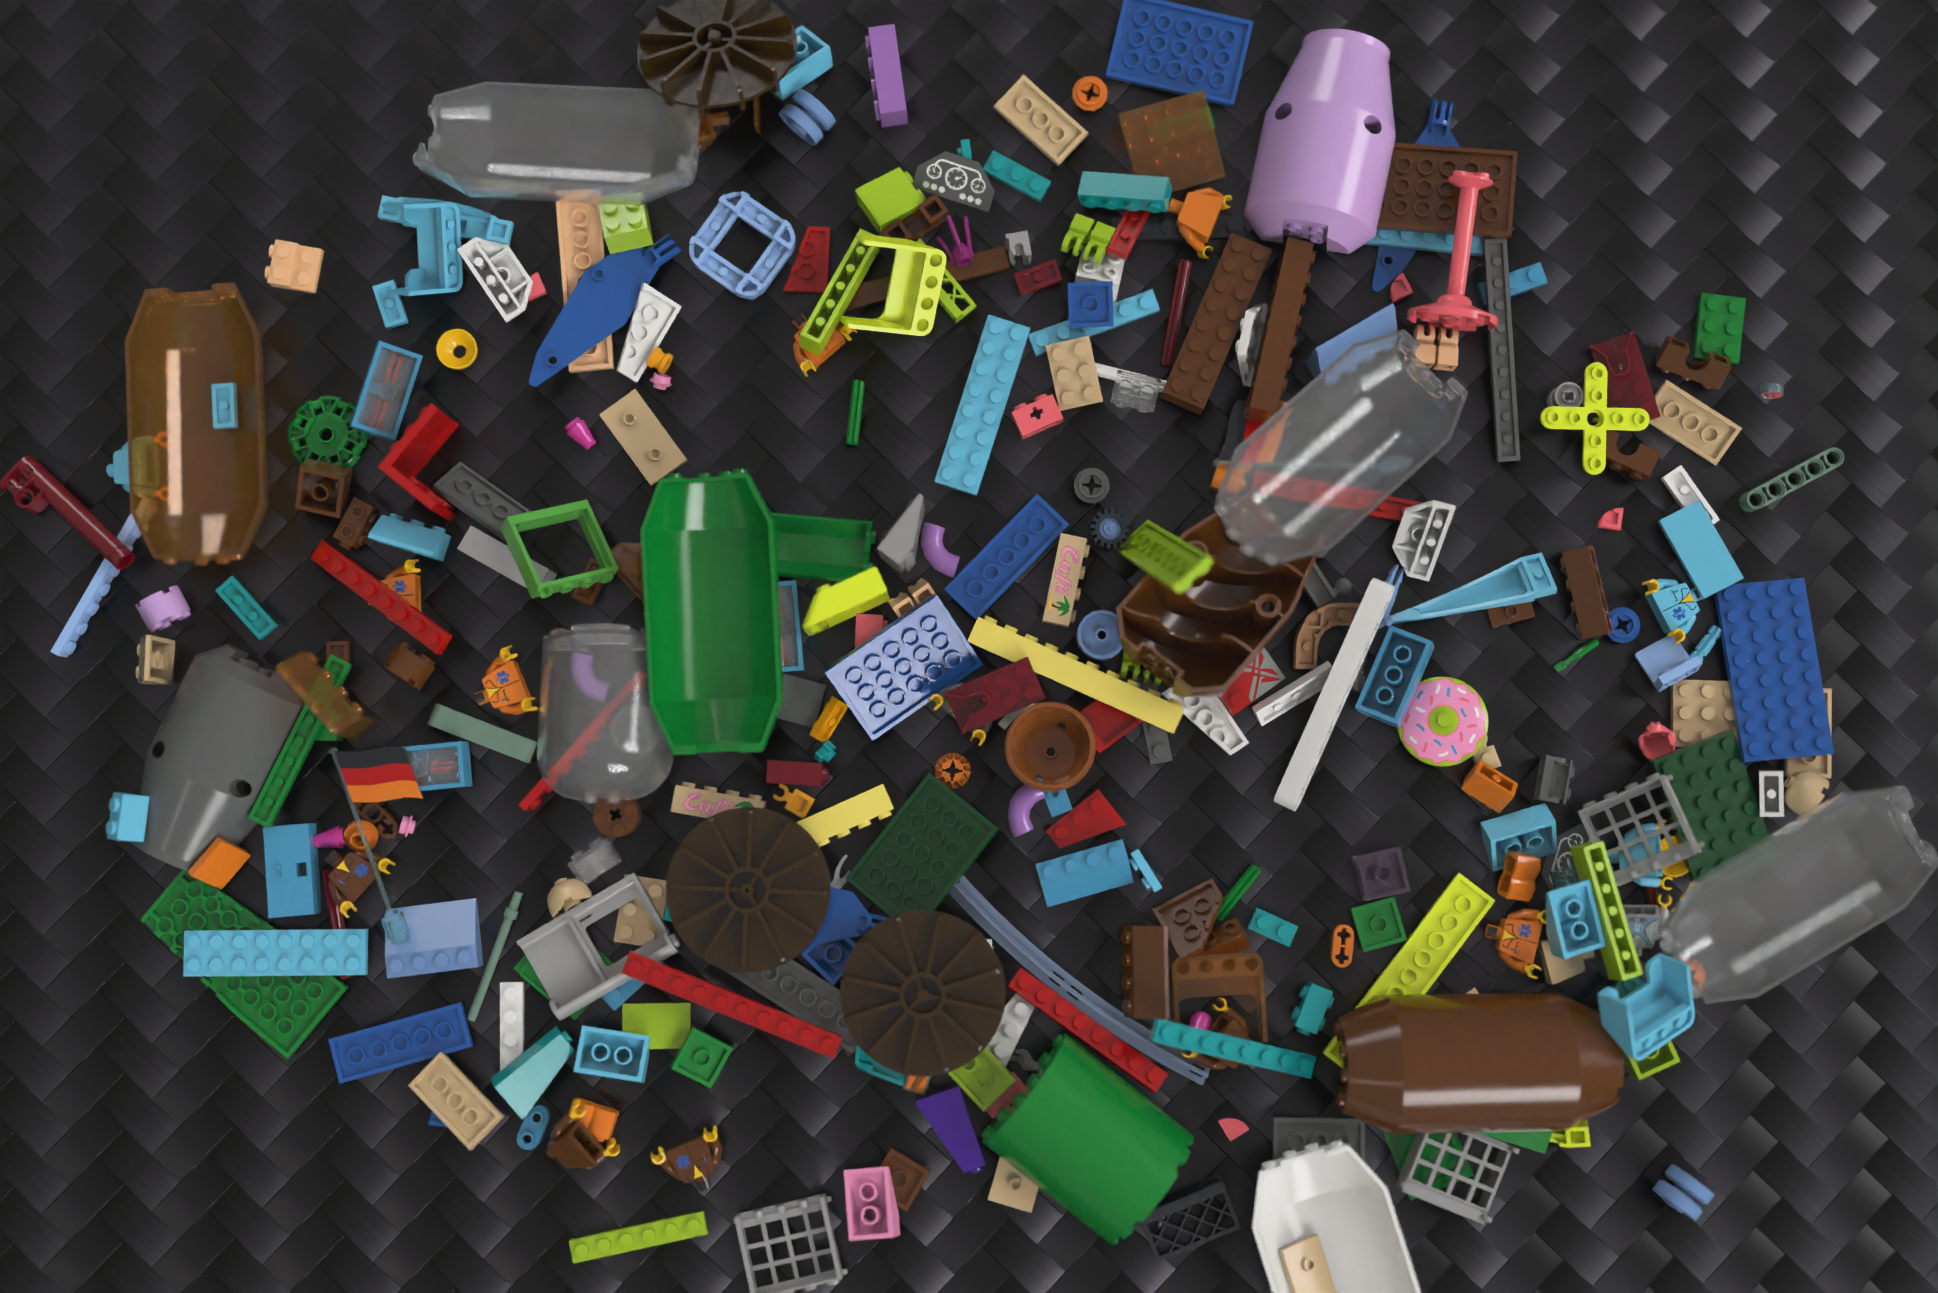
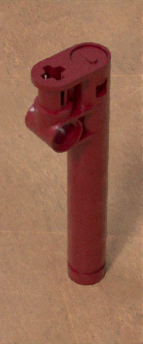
M29 455L20 459L1 479L0 488L12 494V498L17 506L32 514H37L50 504L117 570L126 569L134 561V553L33 456Z

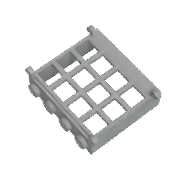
M1659 773L1650 775L1646 778L1647 782L1640 785L1637 782L1624 787L1626 791L1619 794L1616 791L1603 796V801L1598 803L1595 800L1582 805V810L1578 811L1591 841H1600L1598 836L1614 830L1620 846L1606 851L1607 856L1623 850L1629 866L1615 872L1610 863L1617 887L1701 853V848L1705 846L1703 842L1697 843L1669 781L1674 779L1672 774L1668 776H1660ZM1663 786L1669 801L1656 806L1650 791ZM1645 793L1651 809L1636 815L1630 799ZM1625 802L1631 817L1616 823L1610 808ZM1672 805L1679 821L1665 826L1659 810ZM1605 810L1611 826L1596 832L1590 816ZM1654 813L1661 828L1645 835L1639 819ZM1634 822L1641 837L1625 843L1619 827ZM1681 825L1688 841L1675 846L1668 831ZM1663 833L1670 849L1654 855L1648 839ZM1643 841L1650 857L1634 863L1628 847Z
M1446 1133L1442 1143L1428 1138L1429 1134H1415L1395 1187L1407 1194L1481 1224H1485V1221L1491 1223L1493 1218L1487 1216L1510 1155L1512 1152L1518 1154L1520 1150L1511 1146L1508 1142L1482 1135L1481 1133H1462L1467 1135L1462 1151L1447 1146L1452 1133ZM1473 1138L1487 1143L1481 1159L1467 1154ZM1426 1142L1440 1148L1434 1164L1420 1158ZM1492 1146L1499 1148L1494 1164L1486 1162ZM1445 1150L1459 1156L1454 1172L1439 1166ZM1465 1158L1479 1164L1473 1180L1459 1174ZM1417 1163L1432 1168L1426 1184L1411 1179ZM1484 1166L1492 1169L1486 1185L1479 1183ZM1437 1171L1452 1176L1446 1192L1431 1187ZM1457 1179L1471 1184L1465 1200L1451 1195ZM1476 1187L1484 1189L1478 1205L1470 1203Z
M824 1193L736 1214L733 1222L736 1224L750 1288L749 1293H795L794 1290L802 1288L803 1291H810L816 1289L819 1284L825 1283L826 1286L838 1284L839 1280L843 1278V1274L848 1273L847 1268L842 1269L827 1204V1202L832 1201L831 1196L826 1197ZM822 1210L825 1227L811 1230L808 1213ZM803 1214L806 1231L790 1234L787 1218ZM782 1219L785 1236L769 1239L765 1223ZM761 1224L764 1241L748 1244L744 1228ZM827 1231L830 1248L816 1251L813 1234ZM808 1236L811 1252L795 1256L791 1240ZM787 1241L790 1257L774 1261L770 1244ZM765 1246L769 1262L752 1266L749 1249ZM832 1253L835 1269L821 1272L817 1256ZM813 1258L816 1274L799 1277L796 1261ZM791 1262L795 1279L778 1283L775 1266ZM770 1267L774 1284L757 1287L754 1271Z

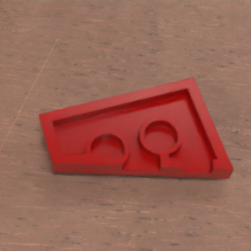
M808 226L800 245L799 253L790 271V276L783 289L784 293H824L828 286L830 227Z

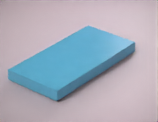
M1700 500L1658 521L1702 600L1744 579Z

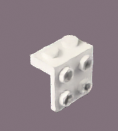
M1084 246L1074 283L1112 281L1113 303H1115L1125 260L1105 253L1100 265L1094 264L1093 256L1087 261L1083 259Z

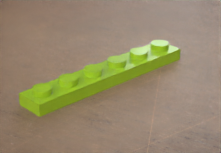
M702 1210L570 1239L569 1245L574 1264L707 1235L708 1228L705 1213Z

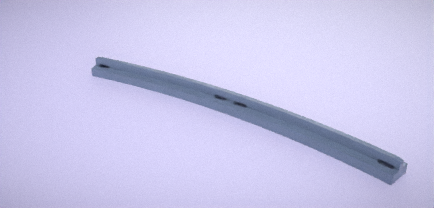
M964 875L961 877L959 883L957 882L949 894L997 943L1026 969L1062 998L1126 1043L1177 1073L1203 1085L1209 1075V1068L1197 1063L1193 1057H1183L1180 1052L1185 1055L1190 1054L1184 1049L1149 1041L1151 1030L1132 1018L1124 1017L1123 1012L1092 992L1052 961L1009 923ZM1053 972H1056L1058 975H1060L1064 979V981L1057 977ZM1049 977H1051L1052 979H1054L1058 984H1060V986H1058V985H1056L1054 982H1052V981L1049 979ZM1071 986H1074V987H1075L1076 989H1078L1082 994H1079L1077 991H1075L1073 988H1071ZM1067 991H1069L1071 994L1077 997L1078 1000L1074 999L1071 995H1069ZM1194 1063V1064H1196V1065H1198V1066L1204 1068V1070H1201V1069H1199V1068L1193 1066L1192 1064ZM1189 1070H1192V1071H1194V1072L1200 1074L1201 1076H1198V1075H1196V1074L1190 1072Z

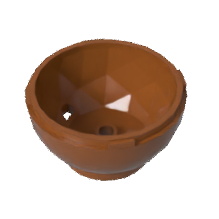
M1043 702L1027 707L1014 719L1008 729L1005 740L1006 758L1014 775L1031 788L1044 792H1057L1077 784L1092 766L1096 752L1094 732L1087 719L1074 708L1057 702ZM1058 724H1064L1066 726L1065 729L1058 727ZM1053 749L1055 750V754L1053 756H1048L1047 750ZM1036 777H1039V778L1044 779V780H1043V781H1039V780L1036 779Z

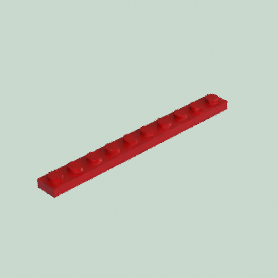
M633 951L629 952L621 972L624 975L833 1059L843 1038L842 1035Z

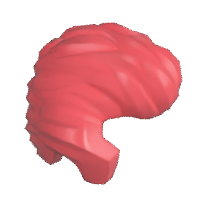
M1651 722L1646 727V731L1637 739L1639 748L1647 759L1652 760L1675 751L1676 735L1673 731L1660 724V722Z

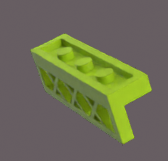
M921 238L918 241H916L918 243L926 245ZM945 268L944 275L946 278H943L942 282H950L954 286L953 294H947L941 287L938 302L953 321L957 323L975 309L977 305ZM955 298L965 299L970 306L961 311L955 304Z

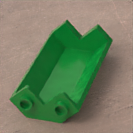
M771 513L776 523L778 576L842 582L873 568V562H870L871 544L876 542V531L872 530L873 521Z

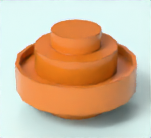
M365 820L351 822L344 832L346 844L354 851H370L376 845L379 836L377 828Z

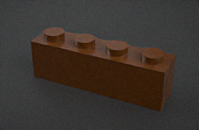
M1585 546L1562 552L1563 557L1560 558L1562 569L1566 570L1568 576L1566 587L1568 592L1572 593L1573 601H1571V608L1573 613L1577 614L1578 623H1576L1578 635H1582V639H1589L1614 633L1594 547Z

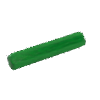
M861 380L852 381L846 443L853 446L858 444L864 393V381Z
M1251 864L1224 897L1216 917L1217 921L1221 922L1261 873L1257 866Z

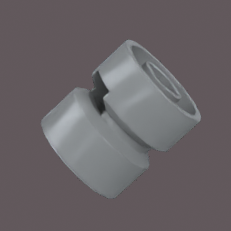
M1562 383L1548 395L1547 406L1579 407L1583 402V391L1576 383Z

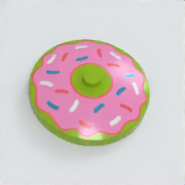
M1433 677L1419 683L1400 729L1397 728L1403 746L1419 761L1438 767L1453 766L1466 761L1480 749L1487 735L1488 714L1482 698L1471 686L1451 677Z

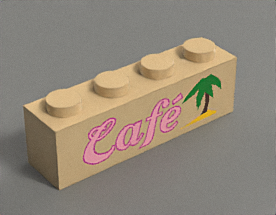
M1060 534L1042 620L1043 623L1067 628L1070 623H1074L1077 610H1073L1074 601H1079L1081 588H1077L1078 580H1083L1086 568L1082 566L1083 557L1088 558L1090 545L1086 544L1087 538Z
M682 781V786L675 785L670 812L709 818L717 813L734 808L756 807L765 809L766 801H761L762 796L748 794V798L739 797L740 792L726 790V794L718 793V788L704 786V790L696 789V784Z

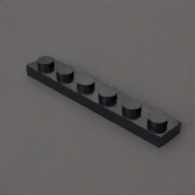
M1243 215L1218 216L1209 240H1228L1231 232L1244 237ZM1122 217L1111 218V227L1117 228ZM1148 217L1136 241H1175L1185 239L1176 226L1178 217Z

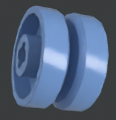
M798 89L792 96L794 105L786 104L779 112V116L798 136L815 146L823 138L821 129L829 130L836 120L832 113L818 99L807 91Z
M1098 610L1091 612L1083 618L1076 633L1077 646L1083 655L1091 660L1100 662L1110 660L1118 655L1123 647L1120 642L1116 614L1111 611ZM1100 631L1105 632V638L1099 639L1097 633L1099 634Z
M1671 1163L1665 1171V1175L1675 1185L1672 1186L1664 1180H1659L1654 1186L1653 1191L1681 1214L1683 1213L1696 1222L1702 1210L1700 1206L1692 1201L1693 1198L1703 1205H1708L1715 1195L1695 1178Z

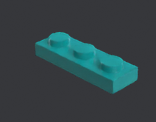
M994 150L983 168L986 174L1038 202H1041L1051 184V181Z
M231 576L215 590L259 640H263L279 626L235 576Z

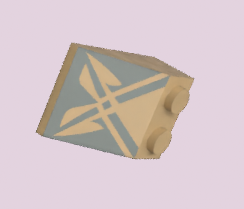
M145 635L140 638V643L137 646L139 666L136 667L138 683L173 685L175 640L153 635Z

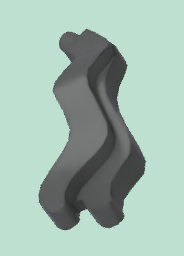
M1016 1049L1015 1053H1018L1019 1056L1010 1057V1060L1016 1061L1022 1069L1039 1072L1037 1069L1039 1064L1033 1061L1027 1050Z

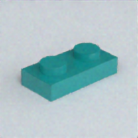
M1255 908L1247 928L1290 947L1298 926L1259 908Z

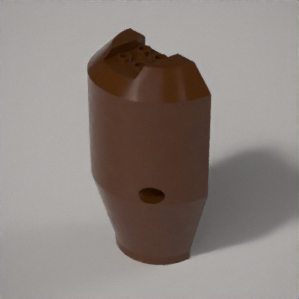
M1257 485L1246 494L1189 528L1179 537L1207 554L1213 561L1209 566V570L1202 576L1194 579L1186 591L1177 594L1149 574H1146L1116 608L1120 642L1125 653L1136 666L1142 664L1158 679L1172 687V694L1180 697H1219L1228 690L1292 615L1319 550L1328 538L1324 534L1320 539H1308L1288 529L1267 509L1261 499L1259 486Z

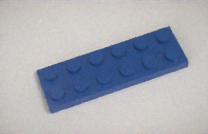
M1036 494L944 590L977 621V618L1013 584L1069 524Z
M462 1002L328 1039L339 1084L433 1058L440 1052L447 1054L474 1046Z

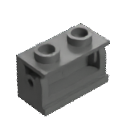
M1541 755L1533 800L1566 805V801H1569L1571 796L1569 782L1575 773L1573 760Z

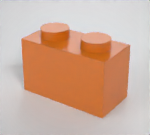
M1479 760L1465 776L1461 789L1484 803L1488 808L1500 813L1514 798L1518 783L1482 760Z

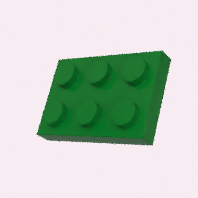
M1709 293L1699 294L1692 359L1703 361L1708 352L1711 351L1729 358L1732 365L1739 363L1746 298Z

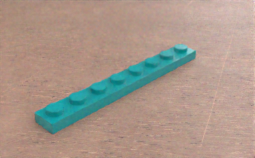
M1154 1018L1149 1041L1309 1079L1312 1077L1316 1056L1158 1018Z

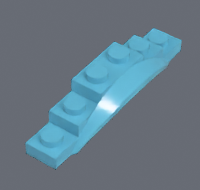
M382 195L377 217L382 220L401 223L403 226L417 228L416 224H408L402 219L401 209L383 208L382 203L448 201L411 197L393 198ZM455 203L460 212L462 240L470 241L477 237L483 240L510 245L514 228L512 221L498 219L496 216L482 210Z

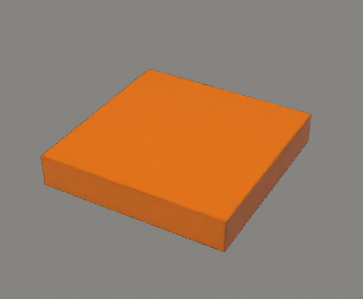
M217 837L190 868L188 873L192 877L222 890L249 859L251 854L247 850Z

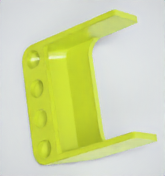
M857 233L856 239L863 245L895 249V257L883 314L876 319L841 316L840 321L847 328L916 336L927 335L932 330L946 266L945 253L940 249L908 239Z
M877 567L866 570L831 587L829 584L817 588V593L813 596L802 627L808 636H812L855 617L856 614H862L888 602L890 597Z

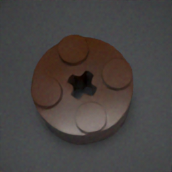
M401 640L399 644L395 645L381 666L420 691L434 671L436 663L421 652L417 656V651Z
M624 792L605 794L597 801L593 810L595 826L601 833L609 837H624L633 833L639 827L642 820L638 801L632 795ZM621 810L619 814L622 818L614 819L615 815L613 812Z

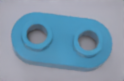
M543 1105L533 1106L525 1116L517 1134V1143L522 1149L531 1150L539 1145L550 1121V1112L547 1107ZM534 1114H539L541 1120L535 1121ZM525 1135L531 1136V1142L525 1141Z

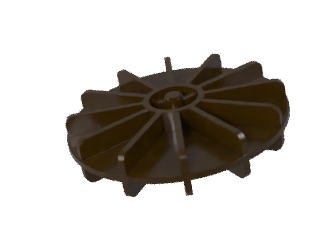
M682 0L669 8L659 5L656 8L657 17L651 21L645 30L640 31L638 35L637 60L645 84L663 97L664 103L667 106L671 107L677 103L683 106L699 108L700 114L703 116L707 115L709 108H723L737 104L740 110L744 111L746 110L745 102L764 94L768 90L776 93L779 90L778 82L796 63L797 38L791 18L787 12L781 10L770 0Z
M741 807L722 811L707 818L693 828L674 853L666 881V901L669 915L674 928L684 943L696 955L708 963L725 970L743 973L760 972L779 967L802 953L819 933L827 916L831 896V881L827 862L813 837L793 819L773 810L756 807Z
M915 910L891 916L876 924L862 936L845 964L840 986V1000L847 1028L866 1055L885 1068L903 1075L936 1076L949 1073L968 1064L987 1047L1001 1023L1006 1001V988L999 959L992 946L979 931L962 919L947 913L932 910Z

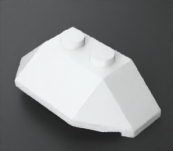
M475 237L457 249L506 323L526 310L533 281L508 245Z
M1432 500L1405 508L1392 548L1407 576L1429 582L1453 517L1455 505Z

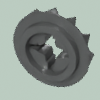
M1096 468L1082 470L1074 481L1075 494L1081 501L1089 504L1103 500L1107 496L1110 487L1106 474ZM1091 477H1093L1095 485L1101 486L1094 488L1092 495H1090L1088 487L1082 486L1089 484Z

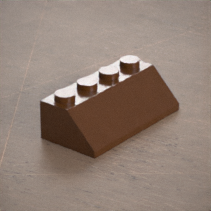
M1122 925L1120 939L1123 944V954L1121 956L1123 977L1121 985L1124 998L1122 1001L1124 1017L1169 1019L1168 926Z

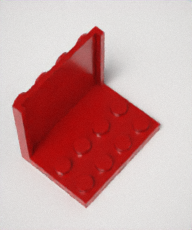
M431 403L420 411L418 420L405 429V435L402 439L392 444L389 449L390 453L378 467L430 510L453 522L458 516L453 512L455 507L445 499L437 496V493L429 486L415 479L459 426V424Z

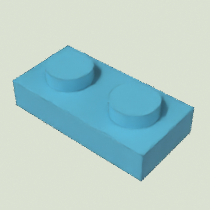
M390 280L372 286L385 327L389 330L409 323L400 295L387 294V289L397 288L396 282Z
M233 382L211 384L213 428L216 430L238 428L236 384Z
M1139 849L1129 853L1132 857L1129 859V862L1135 871L1140 870L1143 878H1141V881L1147 891L1150 889L1153 892L1160 890L1162 886Z

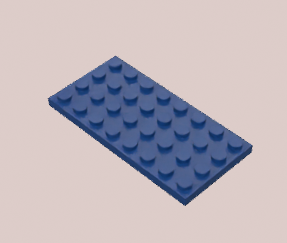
M1804 578L1732 584L1716 592L1714 597L1719 627L1722 629L1721 640L1741 762L1749 763L1834 754Z

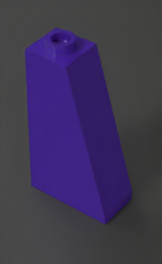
M956 1084L916 1098L918 1108L964 1173L969 1171L970 1174L983 1170L982 1166H985L986 1162L960 1086Z

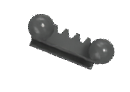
M1325 542L1322 544L1316 558H1322L1327 554L1328 546ZM1314 562L1303 590L1307 593L1313 606L1318 608L1337 595L1344 596L1349 594L1352 590V583L1347 578H1340L1335 582L1334 587L1331 588Z

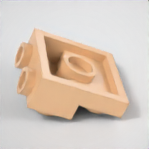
M276 239L275 245L271 244L269 248V257L272 260L271 265L265 268L264 275L265 279H268L267 283L273 287L316 294L324 251L319 248L301 246L295 242Z

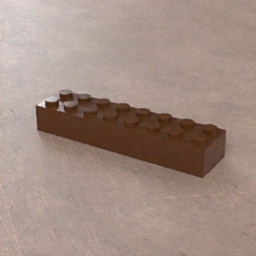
M1231 232L1160 398L1201 415L1272 249Z
M1288 237L1281 249L1243 418L1269 424L1281 411L1283 400L1279 398L1282 392L1285 391L1288 378H1284V376H1286L1287 370H1290L1292 357L1289 355L1292 349L1295 348L1297 336L1294 334L1296 329L1299 328L1302 315L1298 313H1300L1301 307L1304 306L1307 294L1303 292L1306 286L1309 285L1311 278L1309 270L1314 263L1316 252L1312 251L1314 243Z

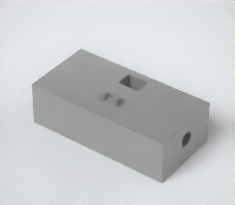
M470 526L457 549L527 588L508 544L505 545L475 527ZM531 560L541 583L555 579L556 573Z

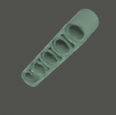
M1835 447L1816 454L1744 493L1739 499L1741 509L1746 512H1752L1774 502L1840 466L1844 461V454ZM1828 454L1833 458L1832 464L1827 460ZM1808 465H1811L1813 467V474L1808 472ZM1789 475L1793 476L1795 480L1794 485L1788 481ZM1770 485L1775 488V495L1769 492ZM1750 496H1753L1756 499L1755 506H1753L1750 503Z
M435 703L427 723L430 726L526 763H530L538 743L438 703Z

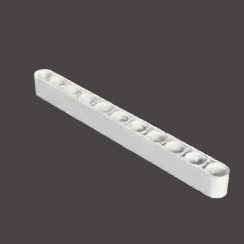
M1377 578L1371 580L1274 797L1275 803L1292 811L1297 810L1391 601L1395 586Z

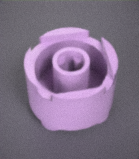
M178 585L168 587L170 591L167 593L162 590L139 601L140 604L135 605L148 630H151V632L161 631L172 625L170 621H180L191 616V609Z

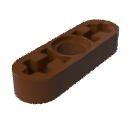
M348 791V803L365 821L372 823L377 828L378 834L382 838L394 839L400 834L398 833L400 829L399 822L379 802H371L366 806L362 802H352ZM373 806L377 807L380 811L379 817L375 820L368 816V811ZM382 820L387 825L393 824V834H386L385 831L387 828L383 824H379L378 826L376 824L381 822Z

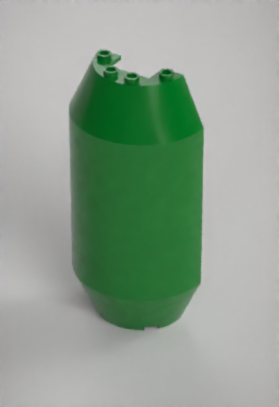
M735 469L733 474L732 472H719V477H711V473L697 474V478H683L680 473L667 474V478L659 479L640 530L649 705L674 755L739 751L740 753L763 752L784 700L776 523L751 475L747 473V469Z

